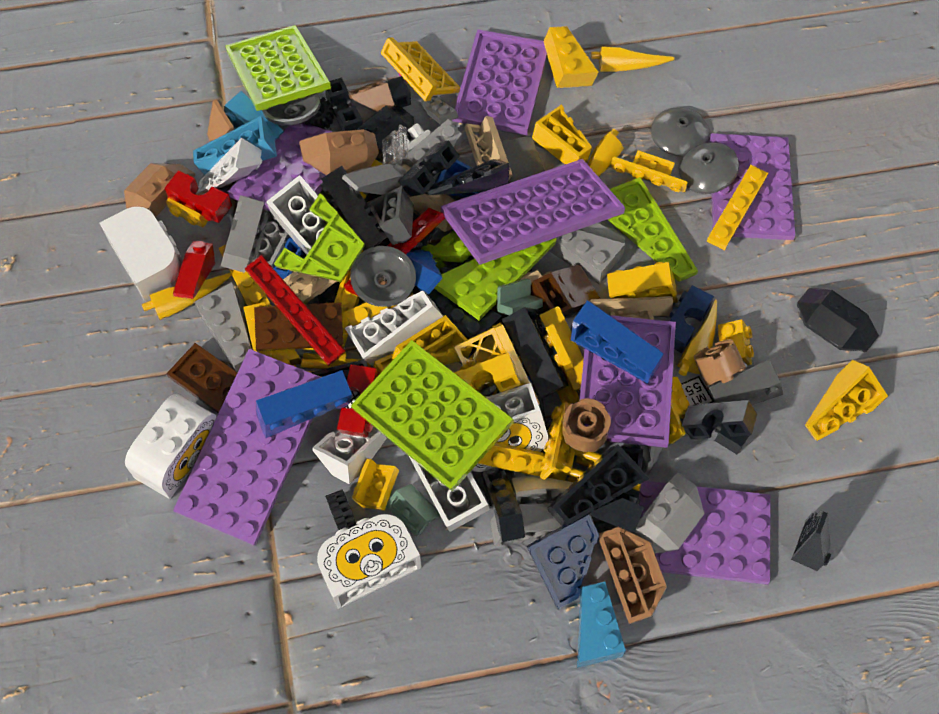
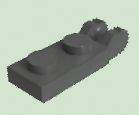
M437 95L432 97L431 105L428 101H421L427 115L440 125L447 119L451 121L458 118L457 111L444 101H441Z

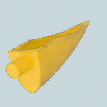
M602 47L600 52L591 51V59H599L600 72L637 70L674 60V57L644 54L620 47Z
M612 129L611 132H608L592 151L587 164L598 177L611 165L613 156L618 157L624 150L622 143L617 138L619 132L616 129Z
M230 272L205 280L194 299L174 297L173 291L175 287H169L150 294L151 300L141 305L144 312L154 308L159 320H162L191 306L195 301L208 295L230 278L232 274Z
M716 299L713 301L702 326L687 345L677 366L680 367L678 373L682 376H686L688 372L700 374L694 356L706 347L711 349L713 346L717 320Z

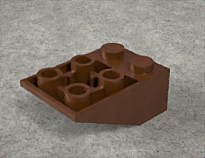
M580 264L548 273L534 280L531 284V295L543 299V307L539 308L542 314L553 308L560 307L563 316L566 317L580 310L587 300L601 299Z

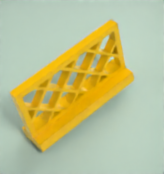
M393 37L387 38L381 54L424 101H430L433 95L459 93L461 87L417 41L397 42Z
M501 323L454 346L464 369L469 368L466 361L471 362L470 367L480 363L475 361L479 349L491 353L489 360L493 358L494 354L501 355L509 352L516 366L521 382L520 386L530 383L508 334ZM492 334L495 340L492 350L481 347L483 338ZM479 340L478 345L472 344ZM467 345L476 347L473 359L465 358L460 349ZM496 347H498L500 353L495 352ZM490 382L484 383L490 386L493 385V383ZM498 387L492 395H495L497 393Z

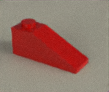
M193 241L185 253L173 291L174 297L195 298L216 264L213 243Z

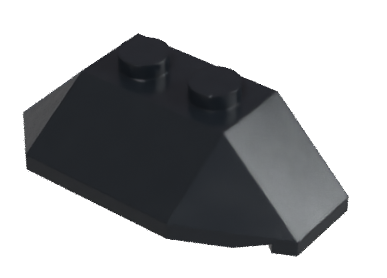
M386 105L357 129H364L375 134L379 152L375 160H386L398 150L394 140L404 133L408 140L412 139L408 129L414 125V116L401 106Z
M808 288L796 303L804 326L839 350L867 352L879 337L869 315L833 290Z

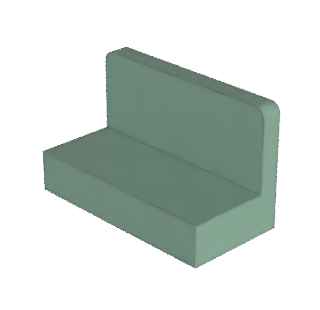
M526 278L498 287V312L511 315L524 307L532 309L543 307V299L531 295L530 279Z
M411 484L397 489L386 505L415 537L422 534L429 522L440 516L438 510Z

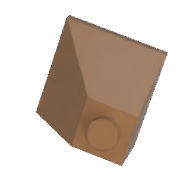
M377 81L349 91L351 100L376 112L386 105L394 106L388 83Z
M217 99L212 102L207 133L209 142L234 130L232 123Z

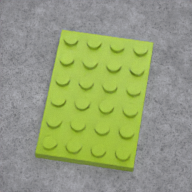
M296 25L225 45L226 52L256 111L266 110L272 106L285 104L295 99H302L308 95L331 89L330 81Z
M412 340L351 405L354 411L452 492L514 423V420Z

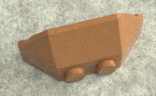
M364 129L323 133L299 141L303 162L310 164L325 175H328L340 166H343L347 173L371 167L379 153L375 134Z
M150 163L124 190L126 209L143 207L150 210L156 217L167 206L168 195L165 191V186L179 170L192 177L195 176V173L181 164Z
M620 527L600 533L598 538L628 623L632 624L651 617L667 588L651 543Z

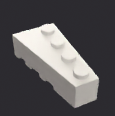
M424 291L408 297L391 309L385 308L380 311L381 314L372 318L367 317L361 320L360 324L356 326L350 325L345 330L363 359L373 366L374 361L394 353L397 345L442 318L443 315L431 298Z

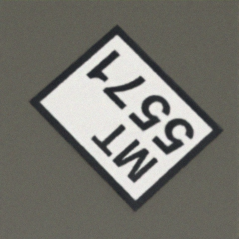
M700 376L681 383L690 405L714 403Z

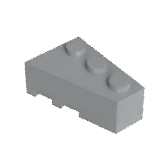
M447 119L409 151L401 162L412 167L436 143L449 140L454 147L462 133ZM437 173V174L433 177L434 180L437 178V176H438L439 173Z
M240 195L221 262L222 267L245 273V267L253 262L254 254L251 253V250H256L258 239H255V236L259 237L261 231L259 220L264 202Z
M576 230L556 237V244L550 249V252L571 266L580 264L587 277L600 284L623 256L625 244Z

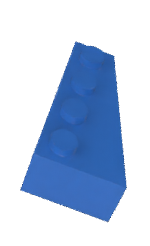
M588 300L573 320L571 341L645 383H649L660 366L664 355L657 347L646 342Z
M339 371L256 400V415L265 438H268L314 417L324 415L335 408L341 409L346 407L351 402L352 393L343 371Z

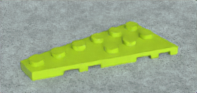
M641 177L609 189L625 207L624 214L607 219L656 263L669 262L674 278L678 282L697 275L698 269Z
M557 238L479 265L476 259H473L442 274V279L435 286V289L480 321L497 304L498 287L519 281L556 244Z

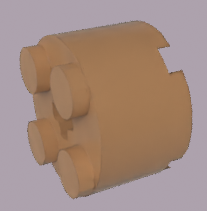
M728 339L714 343L715 347L711 349L706 347L694 356L695 363L706 386L720 380L722 383L729 382L734 379L733 374L746 369L733 340Z
M584 398L574 404L572 403L566 409L562 431L564 440L568 445L578 451L595 452L605 443L610 429L611 418L604 405L597 400Z

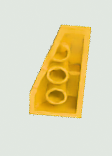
M852 360L837 374L805 426L813 438L818 441L837 431L842 424L846 422L851 423L856 420L857 416L872 412L888 395L870 367Z

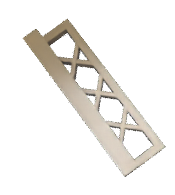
M485 116L481 125H465L464 128L476 165L484 163L482 158L486 161L496 159L508 162L493 117ZM473 132H479L480 138ZM477 144L484 148L485 152L478 148ZM511 169L509 170V179L512 176Z

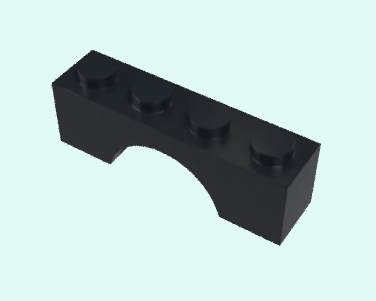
M492 468L482 472L485 496L489 506L493 507L497 529L502 542L525 538L522 512L505 470L502 468Z

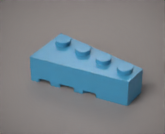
M260 116L193 151L194 164L205 176L241 138L262 150V161L276 157L274 132L263 117Z

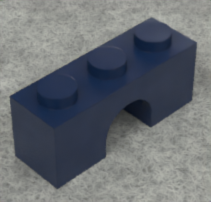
M693 285L688 292L684 290L679 299L681 302L679 307L674 306L669 315L671 317L670 322H676L674 349L680 353H683L695 330L693 326L686 323L685 318H695L701 322L714 299L713 295Z

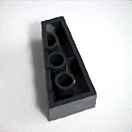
M340 166L321 178L323 183L320 185L326 195L331 194L334 199L332 201L333 206L337 212L342 211L345 216L343 220L354 230L365 244L364 248L367 250L386 239L387 236L360 192L356 191L342 179L348 173L343 166Z
M435 288L430 294H427L442 315H446L467 339L485 332L502 322L503 315L492 310L480 321ZM416 289L412 291L413 295L421 292ZM488 336L483 338L482 343L486 340ZM479 340L472 344L478 345ZM476 347L472 348L470 354H473L475 352Z
M524 307L502 319L503 326L508 337H511L514 343L513 347L517 356H520L524 363L522 367L526 375H530L533 381L531 385L535 394L539 395L540 398H545L569 385L561 366L558 367L556 360L552 359L551 355L554 354V350L552 347H549L546 339L543 338L545 329L535 319V317L539 316L536 309Z
M617 444L610 447L546 509L561 526L569 525L650 478Z

